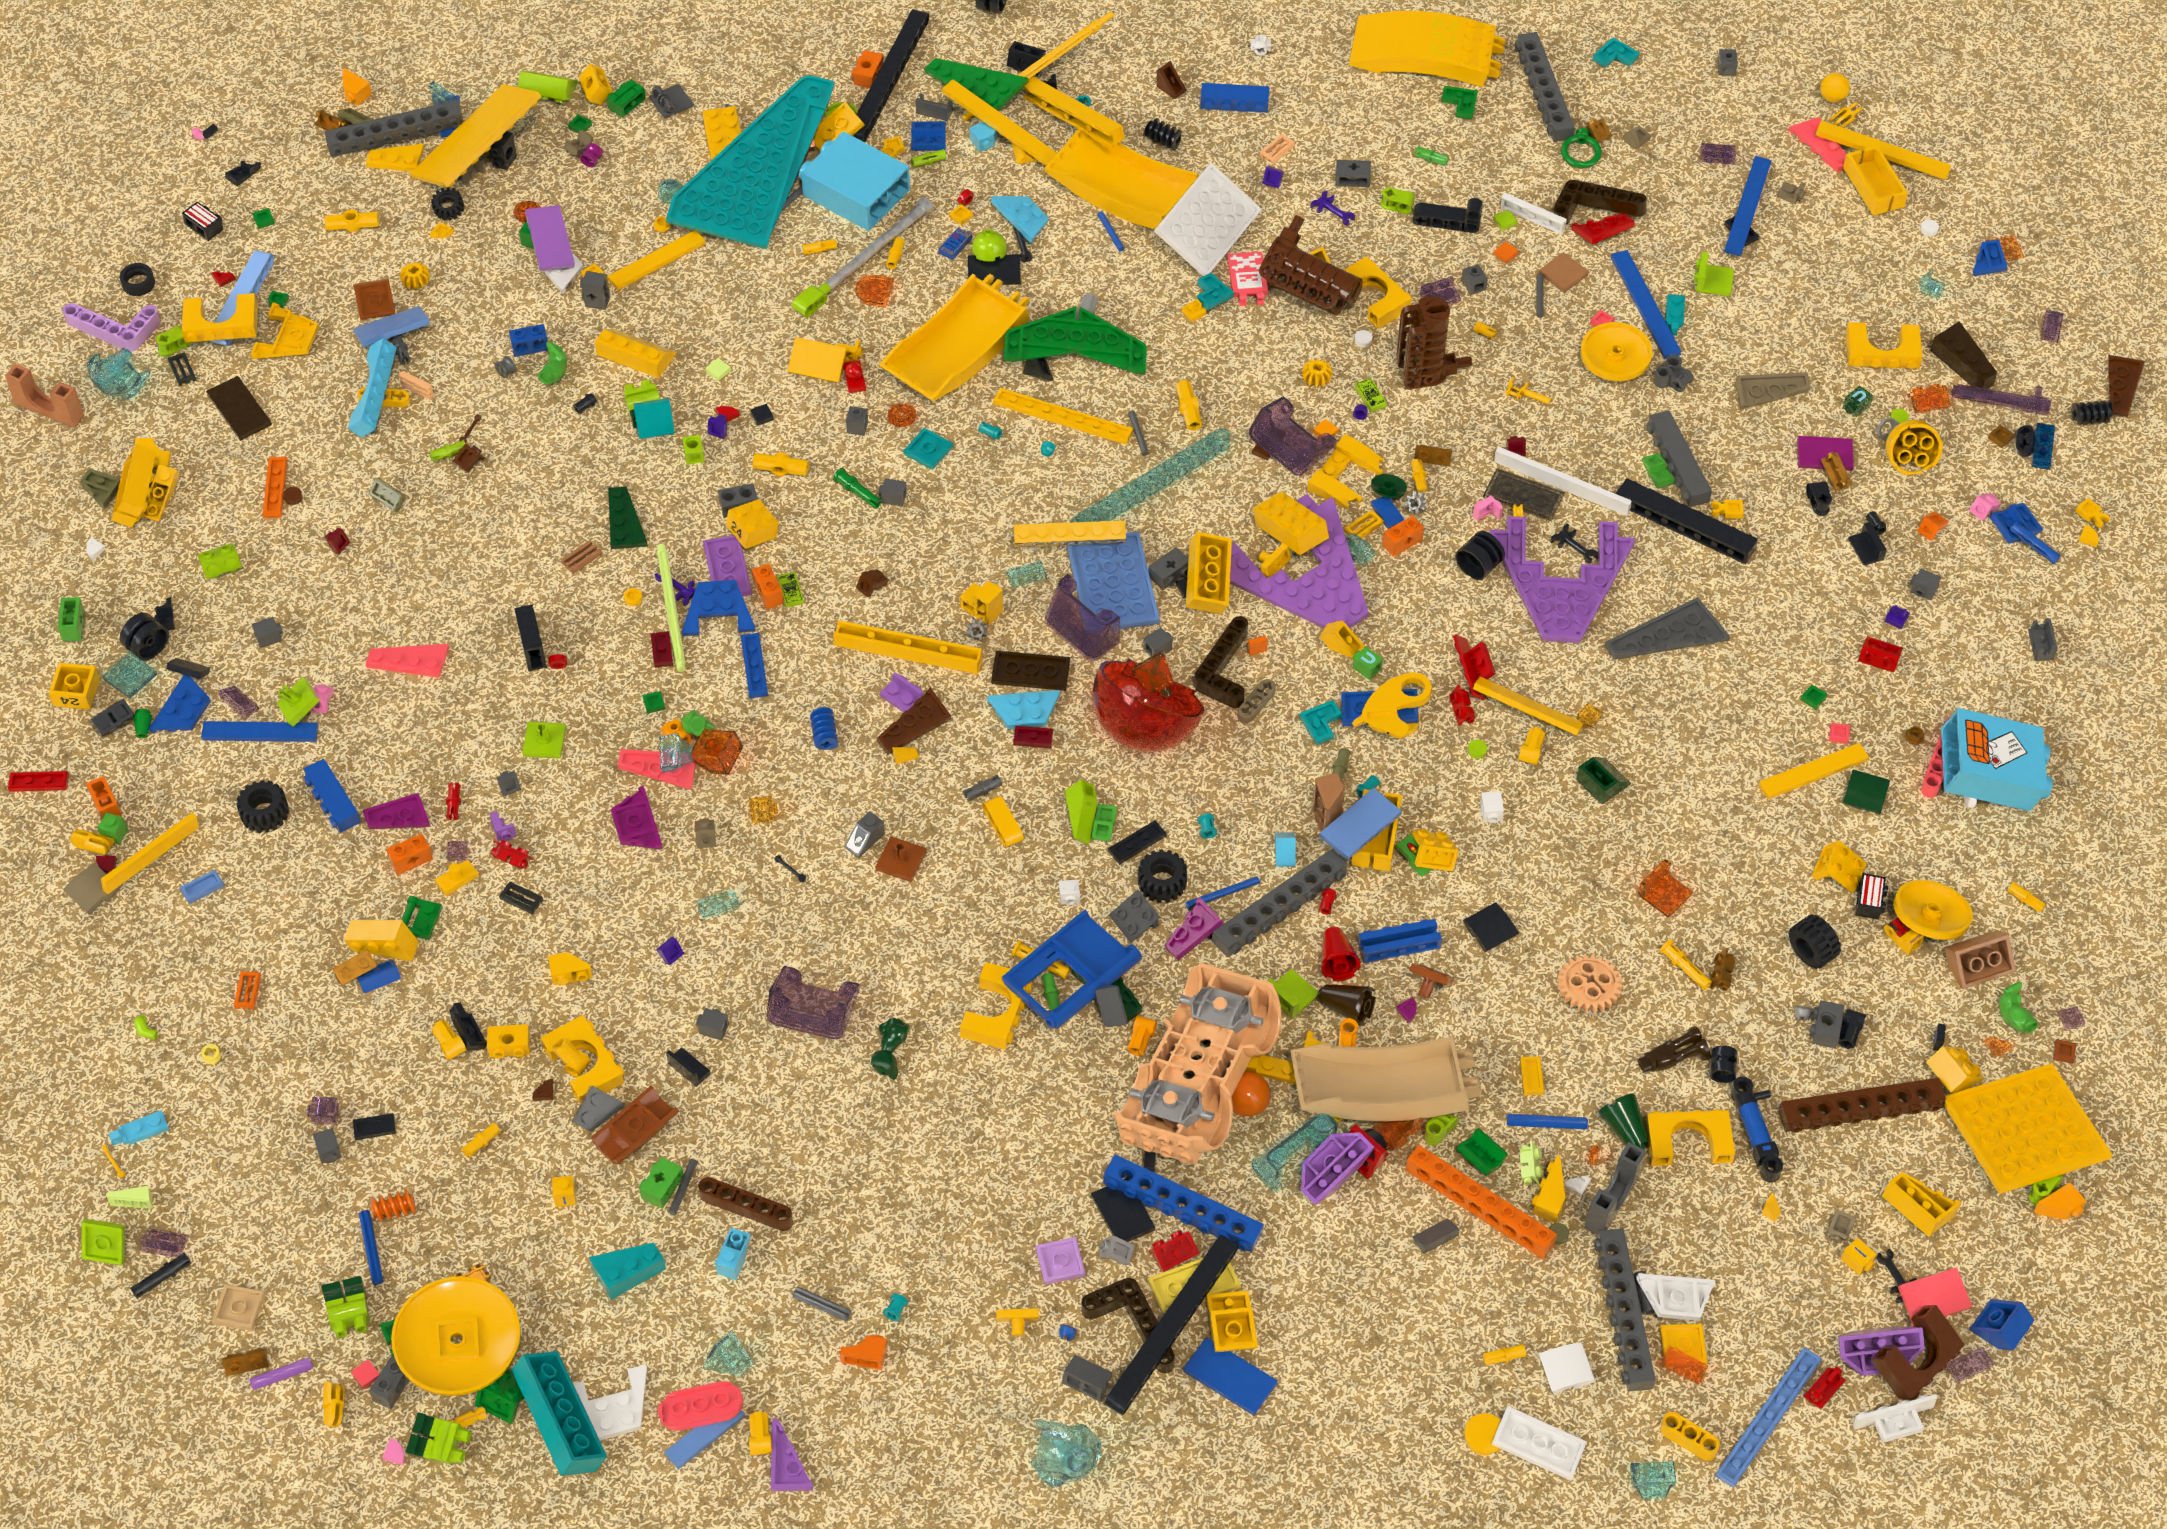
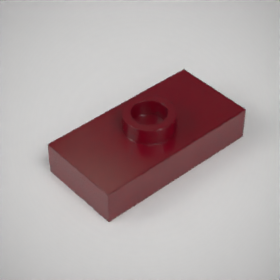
M669 631L650 633L654 667L673 666Z
M1015 725L1013 745L1039 748L1052 747V728Z

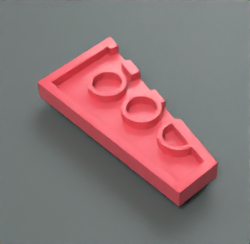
M1820 117L1789 126L1788 131L1798 136V140L1802 143H1806L1811 147V151L1818 153L1822 160L1836 172L1844 170L1843 165L1846 153L1839 143L1816 136L1821 122Z
M449 644L370 649L366 667L440 678L449 650Z
M621 749L618 769L692 790L697 754Z

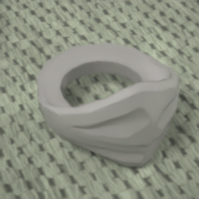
M1885 418L1878 425L1877 435L1886 441L1890 432L1899 422L1894 418ZM1890 422L1892 426L1889 432L1882 434V427L1885 423Z

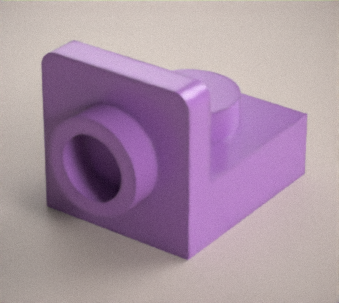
M497 811L490 813L491 824L498 842L501 840L508 841L516 837L514 824L505 825L504 819L499 818Z

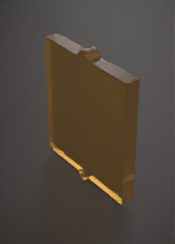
M2014 235L1985 240L1999 239L2006 261L2024 258L2020 248L2021 245L2018 244Z

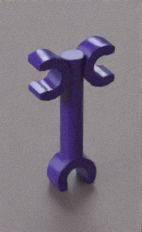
M1328 191L1322 192V196L1318 200L1311 202V209L1318 206L1317 213H1321L1324 207L1340 217L1342 223L1346 226L1349 225L1348 219L1355 220L1353 213H1345L1331 204L1334 202V195L1328 198Z
M655 573V579L658 582H662L661 575ZM672 578L673 587L679 591L675 596L676 601L685 598L682 602L683 606H687L690 599L693 598L696 589L693 588L695 581H690L687 588Z

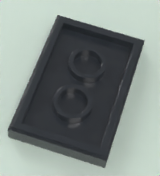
M1020 254L1006 255L1002 259H1000V256L995 257V261H982L976 259V255H968V278L974 274L983 281L991 274L994 276L991 285L997 280H1001L1002 285H1021Z
M1107 1186L1091 1193V1198L1112 1236L1129 1242L1155 1231V1225L1140 1199L1129 1198L1124 1192L1118 1189L1112 1190Z

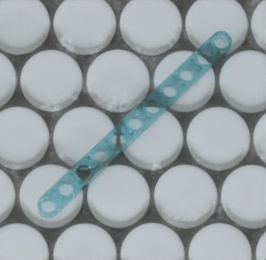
M1223 428L1215 430L1071 518L1070 523L1112 521L1227 451L1230 446L1229 431Z

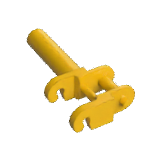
M1511 378L1505 391L1506 396L1510 394L1517 397L1516 400L1526 396L1549 405L1550 397L1528 390V382L1521 389L1513 386L1515 378ZM1512 389L1519 391V393L1513 392Z

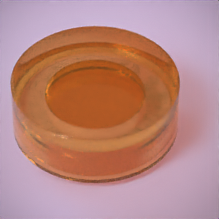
M1591 1145L1589 1154L1590 1165H1598L1599 1145Z

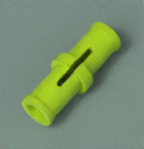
M942 149L911 157L912 166L916 168L946 160V152Z
M462 440L450 445L445 444L444 447L432 451L430 450V458L432 462L446 457L452 458V455L458 454L466 443Z

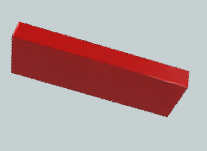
M69 772L10 773L8 790L9 792L67 790Z

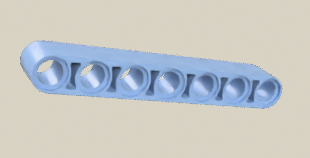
M258 250L252 253L215 323L224 322L234 315L237 294L255 293V296L257 295L273 265V254ZM232 339L213 340L210 342L229 346Z

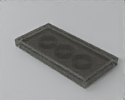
M1497 468L1484 492L1483 498L1486 499L1492 496L1502 505L1513 508V504H1516V506L1523 504V512L1552 522L1565 495V491Z

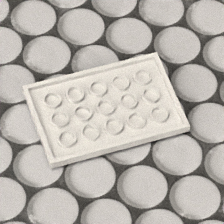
M1210 163L1156 227L1154 232L1202 276L1211 273L1262 209Z

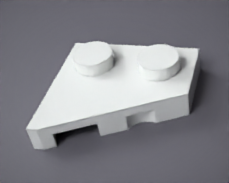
M573 254L574 267L544 271L562 294L566 292V287L569 283H573L576 276L584 269L582 262L575 254Z

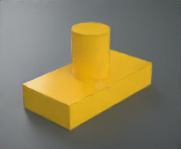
M1282 543L1272 554L1265 551L1260 553L1259 561L1263 562L1260 565L1261 572L1267 579L1279 572L1292 559L1288 545Z
M466 860L461 864H451L448 872L434 880L444 895L447 896L479 877V874L469 860Z
M1039 1308L996 1310L997 1322H1011L1012 1336H1024V1321H1039Z

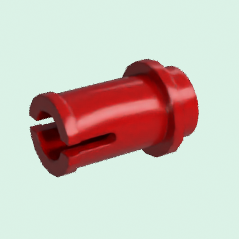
M1326 888L1322 892L1323 898L1319 911L1329 915L1337 895L1334 889Z

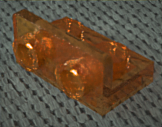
M1933 384L1926 389L1916 387L1907 395L1912 400L1914 413L1951 406L1946 385Z

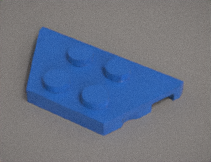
M184 674L149 727L150 732L156 733L157 730H167L168 732L193 730L210 704V697L190 676Z

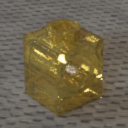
M772 795L749 798L752 825L775 822L774 814H778L777 803L772 801Z

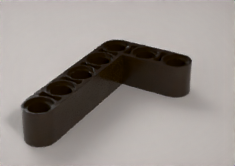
M1569 180L1565 183L1553 208L1554 214L1567 219V225L1578 204L1640 217L1647 213V198L1642 193L1579 180Z
M1237 616L1232 619L1194 676V688L1196 691L1231 708L1240 707L1244 702L1245 691L1241 685L1220 676V674L1247 637L1248 620L1245 617Z
M1133 1278L1122 1279L1091 1292L1082 1298L1081 1312L1084 1318L1089 1320L1125 1307L1143 1344L1158 1324L1138 1282ZM1131 1289L1133 1292L1127 1293L1125 1290ZM1112 1297L1114 1300L1108 1301L1106 1298ZM1093 1305L1095 1308L1089 1309L1087 1306ZM1140 1306L1142 1309L1135 1310L1134 1307ZM1143 1324H1150L1151 1327H1148V1328H1147V1327H1144V1326H1142V1325H1143ZM1172 1348L1169 1349L1163 1358L1170 1361L1167 1363L1160 1362L1156 1368L1161 1373H1170L1174 1369L1175 1354Z

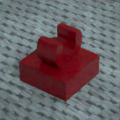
M1511 436L1510 439H1506V450L1526 456L1525 437Z
M336 528L334 532H329L325 536L326 541L335 554H340L350 543L347 535L341 528Z

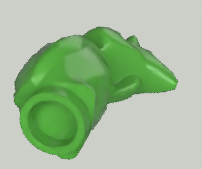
M546 342L549 351V362L544 365L537 376L542 383L553 384L561 380L566 373L567 355L563 352V347H559L552 342Z
M692 710L681 718L682 727L688 734L700 736L703 731L715 728L712 723L696 710Z
M2017 982L2004 989V993L1999 999L2000 1012L2003 1020L2011 1028L2021 1033L2024 1031L2031 1033L2038 1027L2039 1023L2032 1017L2029 1010L2021 1007V995L2019 992L2023 983Z

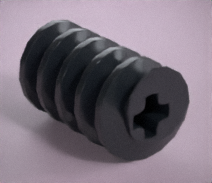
M1159 118L1149 121L1145 127L1144 135L1175 151L1181 142L1182 130L1179 129L1176 132V127L1171 128V125H1165L1164 121L1159 123Z
M2102 400L2100 403L2098 401L2093 403L2087 402L2086 404L2084 402L2079 404L2073 403L2071 408L2072 418L2077 421L2078 425L2082 424V420L2088 425L2089 419H2091L2092 424L2096 423V419L2101 424L2103 423V418H2105L2106 423H2109L2113 412L2111 400L2107 402Z

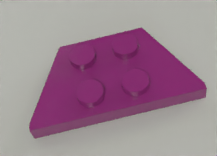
M644 785L638 788L639 791L633 796H627L623 799L622 803L610 809L620 844L663 849Z

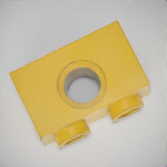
M590 63L578 77L581 87L586 94V99L591 103L601 105L608 95L613 92L603 68Z
M528 1024L487 1027L489 1057L500 1059L504 1056L523 1057L524 1055H530V1031Z

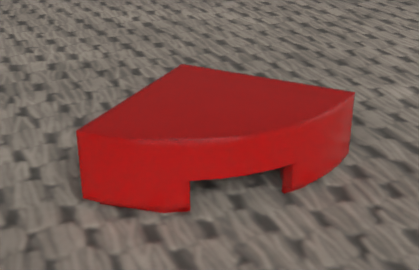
M215 271L211 273L212 278L220 287L236 280L235 276L230 272Z
M719 406L715 408L717 415L722 414L726 416L725 421L727 422L740 417L739 411L733 407Z

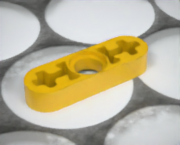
M363 387L358 391L357 395L359 401L361 400L366 387ZM386 389L385 395L389 397L383 400L382 406L406 407L410 403L409 393L405 390Z

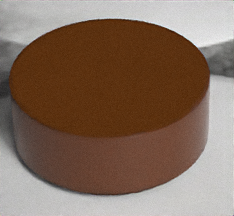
M289 487L283 493L284 500L289 505H296L303 499L302 492L298 487Z

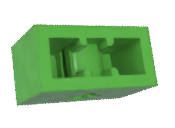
M80 597L61 598L58 630L62 641H82L85 609Z
M661 1157L657 1163L655 1162L652 1165L647 1179H643L639 1186L641 1199L663 1209L683 1178V1168Z

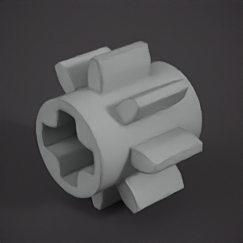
M1413 491V496L1407 495L1408 502L1405 505L1409 506V512L1415 510L1416 514L1420 513V508L1422 510L1427 509L1425 504L1429 500L1425 499V493L1418 495V491ZM1414 499H1418V502H1417V503H1418L1419 505H1417V506L1415 505V504H1416V501H1415Z
M972 617V623H966V626L970 628L966 631V634H971L972 640L978 637L982 640V635L988 634V631L984 629L988 627V623H983V617L979 620ZM976 626H980V629L978 631H974V628H976Z

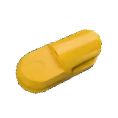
M1854 102L1848 108L1844 107L1829 118V121L1832 122L1840 115V118L1834 125L1838 126L1845 121L1840 126L1845 128L1854 121L1855 116L1862 110V107L1860 106L1852 112L1859 104Z
M81 829L75 830L70 837V841L75 847L103 856L107 855L115 842L113 838Z
M326 1381L323 1384L324 1424L328 1427L336 1428L342 1421L345 1404V1385Z

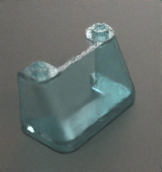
M1324 1113L1299 1122L1252 1159L1251 1169L1253 1173L1275 1194L1282 1188L1280 1177L1283 1175V1171L1281 1169L1286 1165L1287 1159L1305 1145L1312 1151H1315L1332 1133H1337L1338 1123L1331 1116Z

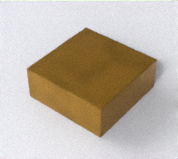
M2001 424L1988 435V439L2001 448L2014 438V434Z

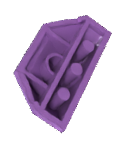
M1360 1132L1332 1133L1303 1161L1301 1191L1315 1205L1319 1204L1334 1194L1364 1164L1375 1147Z
M1894 1326L1852 1331L1838 1336L1840 1358L1862 1376L1880 1374L1870 1359L1883 1346L1896 1345L1909 1364L1925 1349L1922 1327Z

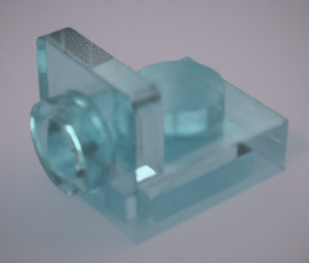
M1930 270L1920 280L1922 285L1920 292L1940 300L1945 284L1933 279V271Z

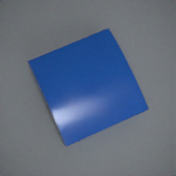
M946 121L912 122V151L946 150Z
M2025 503L2010 505L2007 510L1993 512L1990 516L2008 544L2022 540L2009 531L2017 521L2027 530L2033 531L2034 535L2043 531V528Z

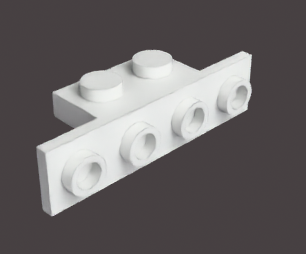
M1936 1394L1931 1396L1922 1395L1916 1400L1909 1402L1904 1400L1891 1407L1882 1406L1876 1411L1861 1412L1855 1417L1853 1428L1855 1430L1874 1424L1883 1443L1923 1432L1924 1427L1917 1412L1934 1408L1937 1396Z

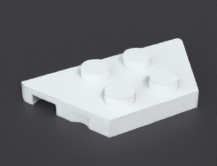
M1642 1273L1636 1276L1637 1282L1658 1317L1698 1321L1702 1316L1705 1304L1708 1302L1709 1294L1715 1285V1280Z

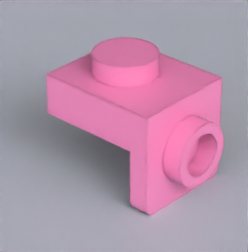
M1986 493L1977 496L1969 511L1980 520H1985L1991 511L1998 510L2002 503L1997 500L1995 495Z
M1492 496L1480 500L1474 505L1473 517L1478 521L1492 513L1497 519H1500L1503 510L1502 504Z
M324 684L315 685L313 689L320 701L310 712L327 713L328 701L334 694V687H327Z

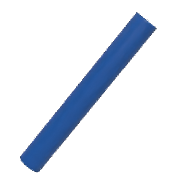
M1100 211L1097 214L1118 251H1124V245L1104 212Z

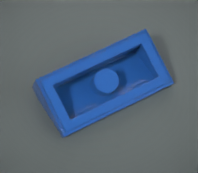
M391 959L378 964L376 968L359 976L357 979L363 993H368L400 980L401 976L394 960Z

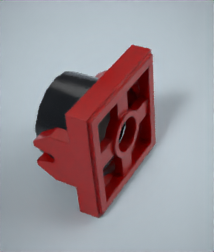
M1355 1124L1351 1127L1349 1133L1360 1132L1375 1147L1364 1162L1366 1164H1363L1358 1169L1364 1177L1369 1179L1373 1176L1375 1170L1386 1161V1157L1389 1155L1386 1141L1375 1129L1362 1130Z

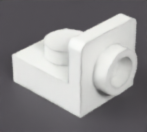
M1059 881L1060 903L1069 906L1080 903L1079 881Z

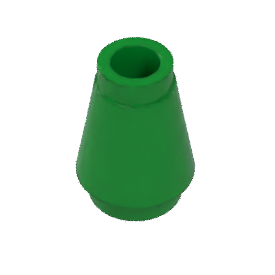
M137 709L133 715L136 737L147 738L152 720L151 711L148 709Z

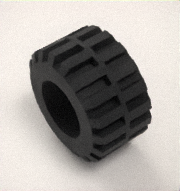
M260 780L259 783L254 781L252 785H246L245 790L239 792L240 796H237L236 803L241 821L246 828L249 827L250 831H255L256 829L257 833H261L264 830L265 833H268L270 829L276 830L278 825L282 826L284 824L283 820H287L289 806L283 789L277 783L273 784L269 780L268 782ZM260 804H270L267 808L255 809Z
M1159 849V852L1151 851V855L1146 854L1144 859H1141L1138 867V885L1146 898L1149 896L1151 901L1156 899L1157 903H1162V900H1165L1168 903L1170 899L1175 901L1178 899V895L1181 896L1187 883V865L1184 864L1182 857L1179 858V854L1176 852L1172 854L1171 850L1164 852L1163 849ZM1163 872L1170 874L1172 877L1162 880L1155 878L1153 875Z
M1810 914L1790 928L1788 934L1792 948L1808 966L1820 969L1840 955L1841 943L1830 924L1822 917Z

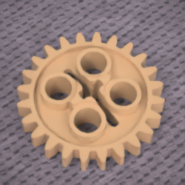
M1584 954L1583 959L1576 955L1575 961L1570 958L1568 964L1564 963L1563 969H1560L1557 989L1561 990L1560 996H1565V1003L1571 1001V1008L1575 1005L1578 1006V1012L1582 1008L1585 1009L1586 1014L1589 1009H1592L1594 1014H1596L1598 1008L1601 1012H1604L1605 1006L1610 1009L1612 1003L1616 1004L1617 998H1620V991H1622L1623 987L1621 984L1622 978L1619 977L1620 971H1615L1616 965L1609 966V960L1603 962L1602 956L1595 959L1594 954L1591 955V958Z

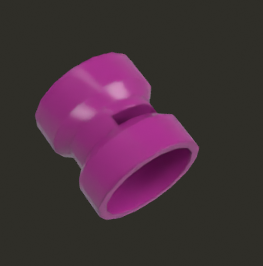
M590 143L586 147V151L580 156V160L585 166L592 168L597 164V159H600L603 150L597 144Z

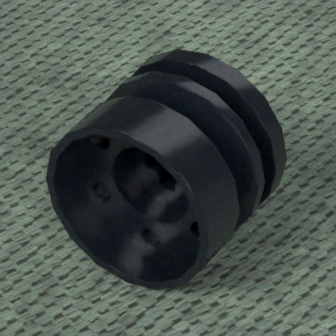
M1482 530L1478 531L1456 552L1455 558L1465 574L1475 580H1483L1493 568L1505 559V551L1495 536Z

